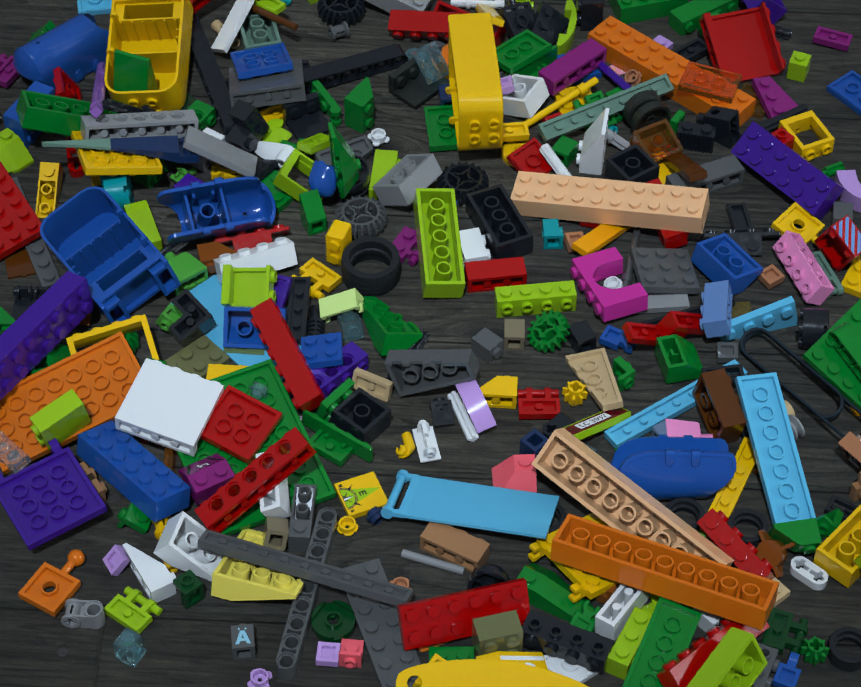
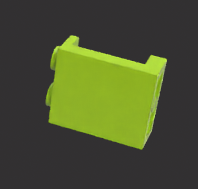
M223 265L221 305L257 306L269 298H272L275 302L276 291L274 290V283L277 282V271L271 265L257 268H234L232 265Z

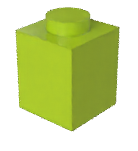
M793 51L786 78L804 83L809 72L811 55Z

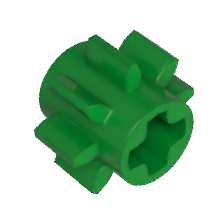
M816 636L810 640L804 639V646L800 650V654L805 655L804 662L814 664V666L820 661L825 663L826 655L829 654L830 650L829 647H825V640L816 638Z

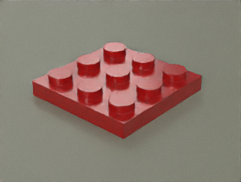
M228 385L222 393L200 438L249 464L282 419V413Z

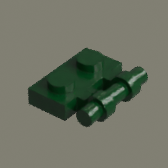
M773 608L768 620L770 627L765 630L761 644L778 649L779 654H783L784 647L799 654L801 647L804 646L802 643L803 639L807 636L809 630L807 627L808 620L800 618L799 623L792 621L793 613ZM789 631L795 633L794 639L788 637Z

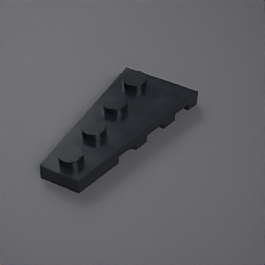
M542 1L538 5L530 31L553 46L559 37V33H562L569 24V19Z

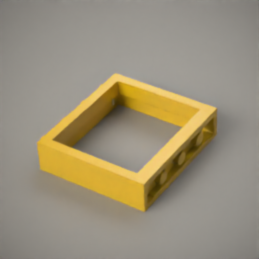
M145 314L135 315L124 321H115L104 327H95L91 331L84 333H75L71 337L66 338L70 354L73 355L77 353V348L100 342L120 331L124 335L144 329L152 359L159 360Z

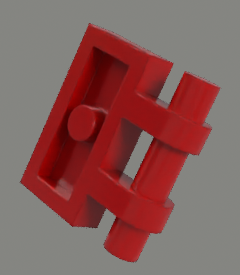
M526 387L525 390H517L519 419H553L560 413V398H556L559 397V389H551L550 387L532 389V387Z

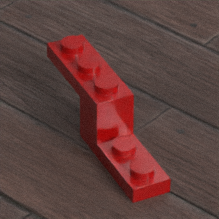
M670 311L657 325L626 322L622 326L626 339L629 343L655 346L656 337L677 334L682 338L688 333L706 335L705 331L700 328V318H703L701 314Z

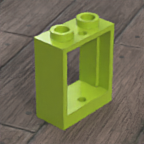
M295 148L285 160L272 184L299 201V194L308 190L289 178L288 174L294 166L309 177L314 161Z

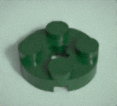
M333 600V603L328 604L323 602L312 612V632L323 641L341 643L342 638L347 639L355 630L354 611L345 602ZM329 619H338L337 624H330L328 621Z

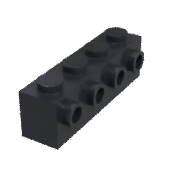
M532 610L529 611L522 626L523 645L525 647L537 649L549 656H556L566 660L568 663L586 667L592 672L604 674L607 666V657L614 646L615 640Z

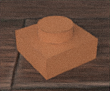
M582 231L564 233L563 240L569 253L576 252L572 249V243L584 236Z
M771 264L764 268L757 278L768 289H771L784 282L785 275Z

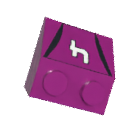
M217 453L178 470L182 480L191 487L190 494L196 505L207 500L235 476L227 460Z

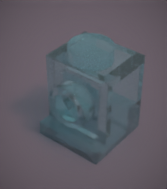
M127 627L113 643L115 658L133 668L147 652V649L143 647L141 635Z

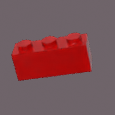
M523 257L464 262L467 293L494 291V287L527 284V272Z

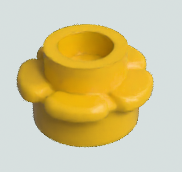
M344 516L338 522L337 531L340 534L352 536L358 530V524H356L355 519L351 516Z

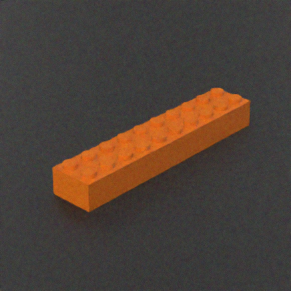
M611 15L588 33L587 40L592 38L607 49L606 61L624 72L630 69L640 71L642 74L641 82L666 73L674 87V91L665 96L697 115L700 112L706 113L712 106L738 110L739 127L754 115L756 98Z
M569 513L552 540L550 557L552 561L759 630H763L776 602L779 582Z

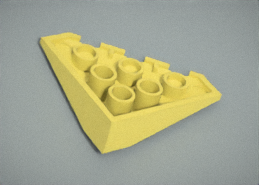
M245 529L237 537L263 545V532ZM224 556L212 573L211 596L230 601L296 599L304 583L301 579L295 580L293 576L286 573L269 570L266 567Z

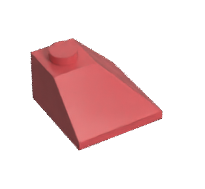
M535 454L512 455L492 468L493 486L537 493L536 468L531 465L535 459Z

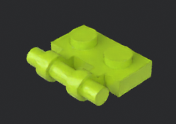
M127 586L124 589V594L127 597L124 598L118 593L104 607V612L138 636L153 621L149 613L159 616L163 609L153 599L144 597L140 590ZM134 603H139L142 607L139 608Z

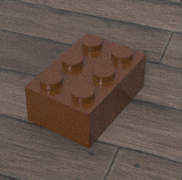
M725 368L701 373L692 391V395L708 434H713V438L724 439L727 444L737 442L747 421L739 404V396L732 388L731 377L727 375Z

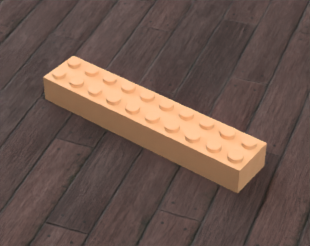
M518 171L510 197L521 216L703 234L710 206L709 189L525 171Z
M565 428L553 431L531 464L612 528L731 566L734 562V559Z

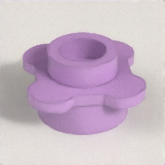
M262 668L252 670L250 672L251 679L247 683L248 687H270L269 680L272 679V673Z

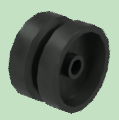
M644 90L638 92L626 102L623 108V117L637 136L640 138H650L665 129L671 120V112L656 92Z

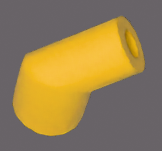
M404 432L401 435L404 445H400L401 448L397 447L395 450L401 459L408 458L415 450V443L411 432Z

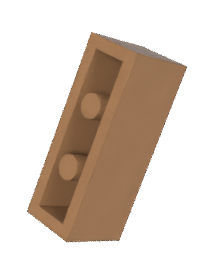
M429 522L420 535L421 550L447 562L466 567L465 570L469 572L485 564L490 556V543L448 524Z

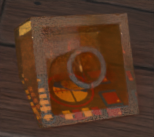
M666 118L633 131L630 139L631 145H639L655 162L684 150Z

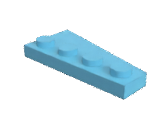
M789 296L733 318L731 321V335L719 336L721 342L740 339L746 331L755 327L764 328L770 332L799 325L793 297Z

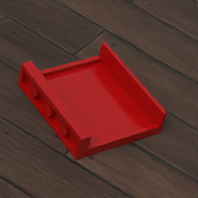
M762 2L759 7L711 16L710 12L704 13L700 18L699 23L715 76L734 85L752 81L753 78L779 76L785 70L786 62L781 56V46L779 41L776 40L775 26L771 24L770 10L766 7L765 2Z

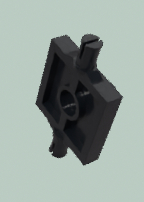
M508 0L510 5L498 10L500 16L505 20L504 25L510 38L526 29L530 30L535 13L529 1L522 3L516 2V0Z

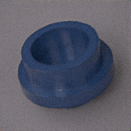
M375 506L367 512L366 521L373 526L382 522L385 519L380 513L382 507L378 508Z

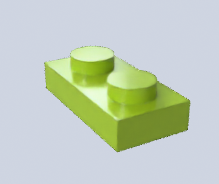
M318 133L297 142V149L307 155H314V153L330 147L329 135Z

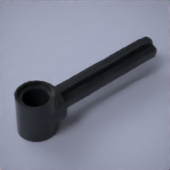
M108 98L102 101L103 109L116 113L156 111L149 105H143L139 108Z

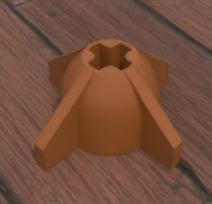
M765 529L759 530L758 533L762 542L756 548L759 551L756 553V556L760 560L765 558L773 566L776 578L783 577V564L787 558V550L794 547L795 543L792 542L784 545L780 540L772 539Z

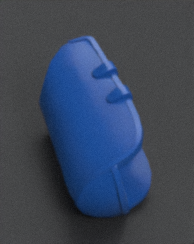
M80 13L18 47L14 51L13 65L16 71L24 78L53 87L54 91H56L53 82V69L60 67L74 82L79 83L84 79V76L92 71L96 72L97 65L100 62L106 63L109 30L96 25L94 16L88 13Z
M247 176L229 179L217 177L211 182L199 184V181L191 182L189 186L164 190L157 195L158 203L168 206L176 212L181 223L182 232L168 236L167 242L170 244L263 227L267 228L271 227L275 220V200L268 187L260 182L258 177Z
M658 434L655 437L630 439L617 448L610 463L658 501L673 500L681 497L691 499L707 498L726 486L734 477L736 471V458L734 454L729 452L728 444L724 439L693 437L692 435L668 437L667 434Z

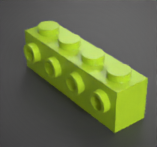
M574 280L494 287V307L497 318L542 314L543 311L549 313L550 310H553L555 313L557 311H576L577 293Z

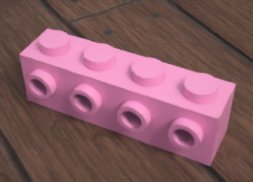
M786 231L773 246L776 256L783 263L785 271L791 276L794 286L799 289L802 299L808 304L820 306L835 289L799 233Z

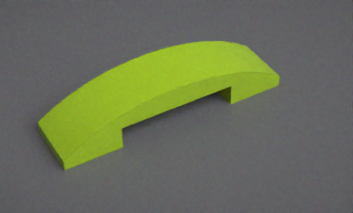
M572 0L566 1L564 16L569 19L567 34L559 33L557 55L566 54L575 39L577 11Z

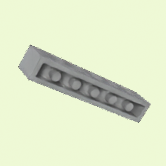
M193 109L101 114L97 118L93 115L81 116L80 133L83 140L178 135V138H182L185 136L188 125L198 129L199 120Z

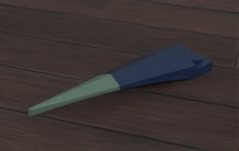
M178 135L42 142V147L100 149L144 155L177 163L199 162V155L183 148L184 137L178 138Z

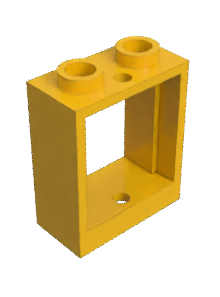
M812 110L779 121L778 129L782 127L795 137L793 150L807 161L833 152L835 138ZM811 129L819 141L803 145L795 134Z

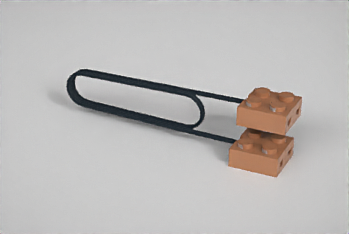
M759 327L746 331L741 337L740 349L745 357L762 372L771 373L745 351L748 339L757 334H764L840 397V407L836 412L827 416L821 415L779 380L781 388L842 437L838 444L844 451L845 457L861 471V435L857 434L855 436L850 431L844 435L828 421L841 413L845 402L860 415L861 410L769 331Z

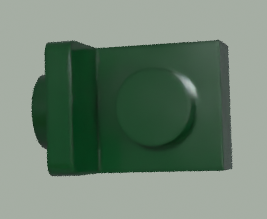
M191 570L186 571L173 580V585L180 591L181 603L186 610L205 598L203 583Z

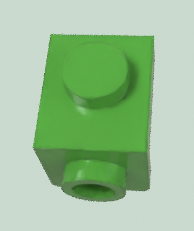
M170 303L155 323L162 330L171 334L169 327L181 316Z

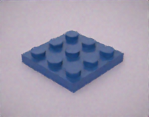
M284 43L230 52V58L238 79L250 80L255 76L266 77L271 73H286L289 70H293V63Z

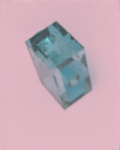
M435 41L412 52L428 85L448 76V66Z

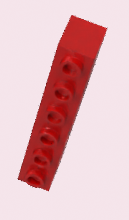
M294 427L286 432L275 444L269 446L258 458L251 461L245 469L237 473L228 483L220 487L216 493L203 501L194 511L208 530L220 533L317 452L305 436Z

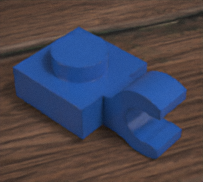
M791 651L787 664L779 663L772 682L773 686L796 687L802 671L796 668L800 654Z

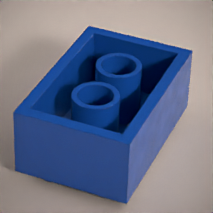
M34 81L27 89V91L55 95L53 87L38 81ZM17 99L3 114L5 129L9 128L17 134L25 147L28 148L36 141L42 131H29L21 127L16 112Z

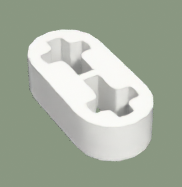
M796 556L791 560L789 571L793 577L813 590L819 591L826 587L828 574L825 570L803 556Z

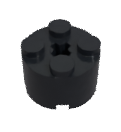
M800 308V320H803V322H799V334H803V336H799V348L810 349L829 330V309Z

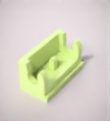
M356 288L319 299L320 318L328 323L331 321V316L353 309L358 310L359 313L363 312V296Z

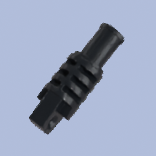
M316 305L310 307V319L307 321L306 336L324 334V322L320 318L319 305L318 311H316Z

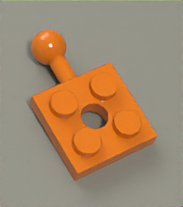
M78 549L70 551L67 556L68 562L61 570L44 562L18 592L19 598L55 617L65 606V601L70 599L81 586V581L69 575L74 567L81 566L84 563V553ZM47 587H55V590L52 592L44 591Z

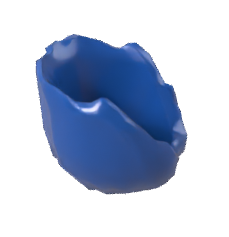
M315 160L309 175L308 185L311 190L318 189L320 198L332 197L336 192V173L333 166L326 165L323 161Z

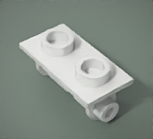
M420 420L417 428L412 429L420 463L441 460L433 426H430L426 420Z

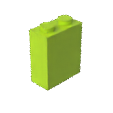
M73 389L29 417L32 423L30 429L34 433L35 439L40 446L45 444L49 451L51 447L48 441L56 438L60 444L91 423L84 403Z

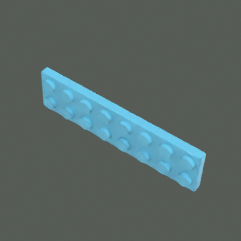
M777 373L737 376L735 384L747 421L746 426L772 524L816 518Z

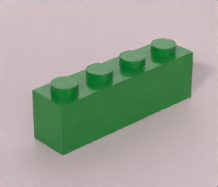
M692 0L669 12L668 25L682 37L698 29L699 19L704 13L717 11L719 14L737 11L739 0Z

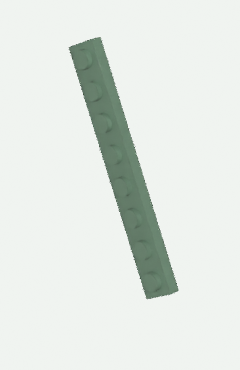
M665 73L538 124L537 129L544 142L547 143L562 135H567L592 125L605 108H610L609 117L622 113L626 102L638 92L653 90L659 97L672 93L674 87Z

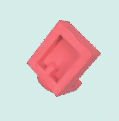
M342 638L338 655L339 666L349 669L362 667L364 640Z

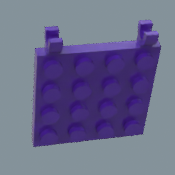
M56 438L48 441L52 455L6 478L0 472V504L29 551L107 512L105 503L70 448L62 449Z

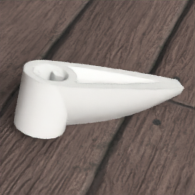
M259 141L253 151L263 159L276 160L279 165L278 167L281 168L295 148L287 144Z

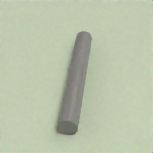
M403 549L401 557L460 575L465 573L466 567L406 549Z

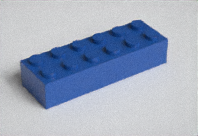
M113 420L78 434L77 455L154 523L189 507L191 487L132 436L116 429Z

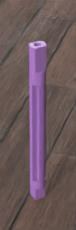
M100 62L97 65L89 112L95 118L103 113L102 101L105 99L106 92L104 81L106 64L104 62Z

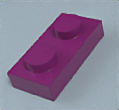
M818 26L812 42L848 51L853 35Z

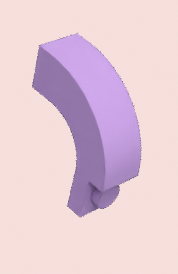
M837 170L834 181L845 188L839 196L840 200L844 203H853V210L861 213V184L858 181L856 171Z
M476 380L455 384L477 433L497 425Z

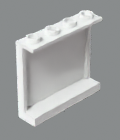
M146 358L115 416V428L194 457L197 452V443L224 392V385L214 380L204 379L197 374L184 372L178 367H170L158 360Z

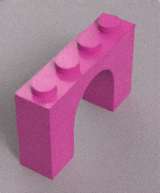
M616 247L573 258L572 267L570 268L572 279L577 281L580 291L585 293L587 302L592 304L595 314L599 315L603 322L648 310V294L640 282L617 289L605 288L597 284L602 279L623 274V257Z

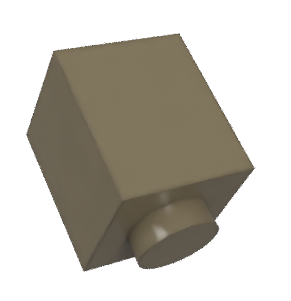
M504 319V350L524 351L525 319Z
M266 516L263 530V546L285 551L289 534L288 519Z

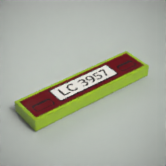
M624 408L601 411L563 428L579 440H582L631 417V411Z

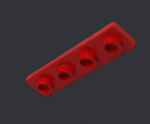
M280 224L273 226V229L269 230L258 228L253 230V233L246 234L245 231L235 233V236L227 237V235L216 236L212 242L216 241L223 245L233 244V249L238 252L241 248H254L262 242L271 243L273 242L272 237L289 234L290 228Z

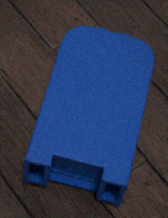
M87 187L50 213L40 226L42 239L64 270L87 278L92 301L110 324L115 321L130 319L131 316L129 314L159 291L166 297L181 285L167 259L110 194L101 187Z

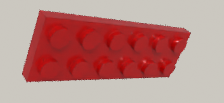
M519 578L397 605L402 648L406 651L472 636V619L512 610L517 611L520 623L523 625L530 611L526 579Z

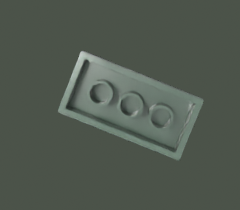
M249 11L238 32L243 50L282 43L276 22Z

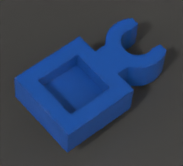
M607 325L599 338V344L614 350H618L621 347L627 353H632L633 346H637V344L628 342L623 330L611 325Z

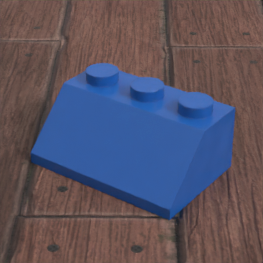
M726 233L696 243L691 257V262L712 282L729 280L733 295L743 292L764 269Z
M224 306L223 347L269 349L268 345H264L259 337L261 331L259 328L256 329L251 322L253 316L250 309L255 306ZM279 307L287 322V308Z

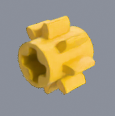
M578 380L568 381L567 387L562 389L564 402L571 406L582 405L583 399H587L588 392L585 391L586 385H583Z

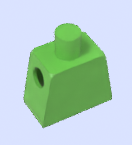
M168 252L164 256L181 283L173 291L175 296L179 295L186 288L189 291L208 279L207 267L190 253L183 252L176 256L173 252Z

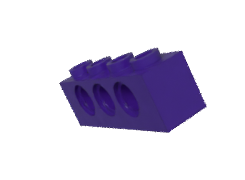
M351 341L343 347V365L311 369L325 398L348 378L352 380L353 371L357 367L365 371L369 368L368 354Z

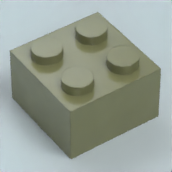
M516 610L472 619L471 644L474 646L475 657L496 651L522 652L523 629Z

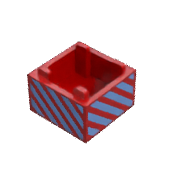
M848 215L831 225L814 240L816 246L824 253L837 272L861 255V232Z

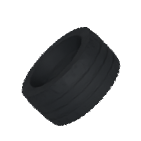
M365 236L355 239L345 247L341 258V273L343 282L349 290L356 288L362 296L377 297L389 293L398 284L401 261L399 251L393 243L382 237ZM365 260H377L388 265L385 270L377 273H364L354 268L357 263Z

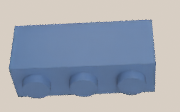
M729 280L705 283L704 292H701L703 305L700 306L703 318H700V328L705 331L707 338L731 335L733 294Z

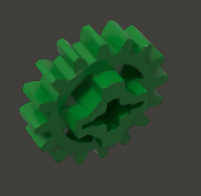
M550 310L549 314L543 311L541 317L536 315L537 320L530 322L533 326L527 328L530 332L527 335V338L530 340L529 343L537 351L540 352L542 350L544 353H547L548 349L554 352L556 346L561 348L560 343L567 341L564 338L565 335H570V332L567 330L570 328L567 318L559 311L555 313L553 310Z

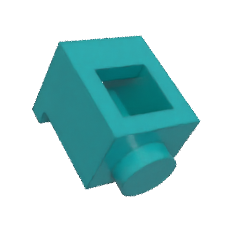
M542 219L543 250L563 249L564 234L562 227H559L558 219Z

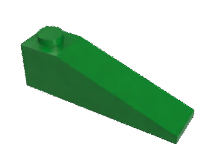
M328 122L331 164L336 173L337 187L342 199L346 197L359 179L358 170H361V163L359 158H355L353 150L333 123Z
M363 296L364 311L361 314L372 343L381 356L387 357L389 350H407L422 338L423 333L413 322L407 323L402 320L403 316L400 313L395 314L389 311L390 306L377 297Z
M536 563L524 566L517 579H526L530 605L567 622H570L576 611L582 614V604L587 600L581 598L578 602L573 603L568 598V595L573 593L570 590V585L556 573ZM590 603L588 604V610L593 612L595 607ZM595 616L591 617V620H593L594 622Z

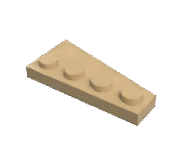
M605 347L565 356L568 366L580 382L586 385V390L603 412L623 408V400Z

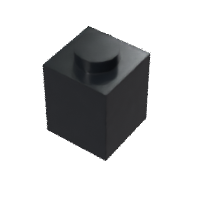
M586 320L570 325V328H568L570 335H567V340L575 353L596 349L597 336Z

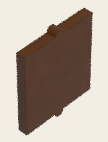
M18 249L5 257L8 279L26 278L27 276L36 275L26 249Z

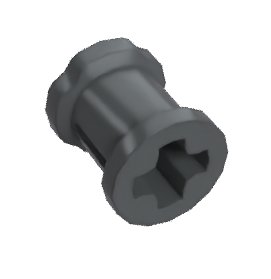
M346 21L335 26L329 25L327 28L331 41H335L336 38L350 36V30Z

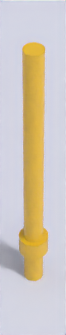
M593 77L585 83H580L575 87L576 89L536 113L531 119L525 120L528 127L575 97L587 93L588 89L599 83L598 79Z

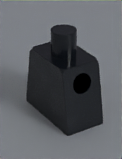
M712 106L706 113L700 112L697 115V123L717 127L716 143L730 149L740 139L738 110Z

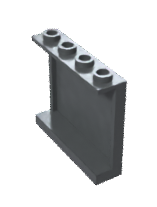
M302 58L291 59L293 70H289L286 73H271L266 77L255 76L250 80L238 79L234 67H229L231 107L235 105L238 99L255 107L306 101Z

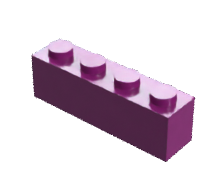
M590 38L575 49L567 52L564 56L556 59L553 63L543 67L538 72V77L544 79L549 94L554 96L598 68L601 61L606 63L607 49Z

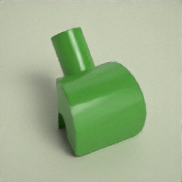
M177 167V173L171 174L169 179L177 183L187 173L192 176L197 174V170L195 167L188 170L183 167Z

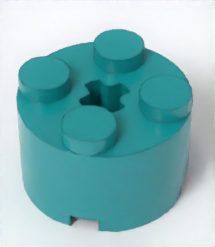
M100 175L102 188L110 194L123 210L124 205L134 203L129 175Z

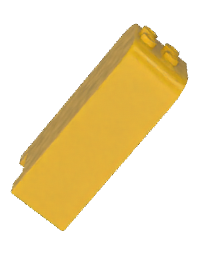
M112 0L104 76L105 86L112 100L139 108L143 105H149L156 111L180 110L184 106L187 96L193 7L190 0ZM115 50L150 58L159 90L122 92L113 90Z
M491 13L448 15V77L450 86L445 88V93L451 94L453 116L449 118V123L455 124L458 151L501 149L503 144V94Z

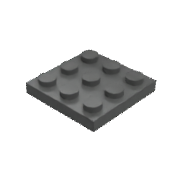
M631 247L629 254L637 281L641 283L647 293L699 294L700 286L687 249Z

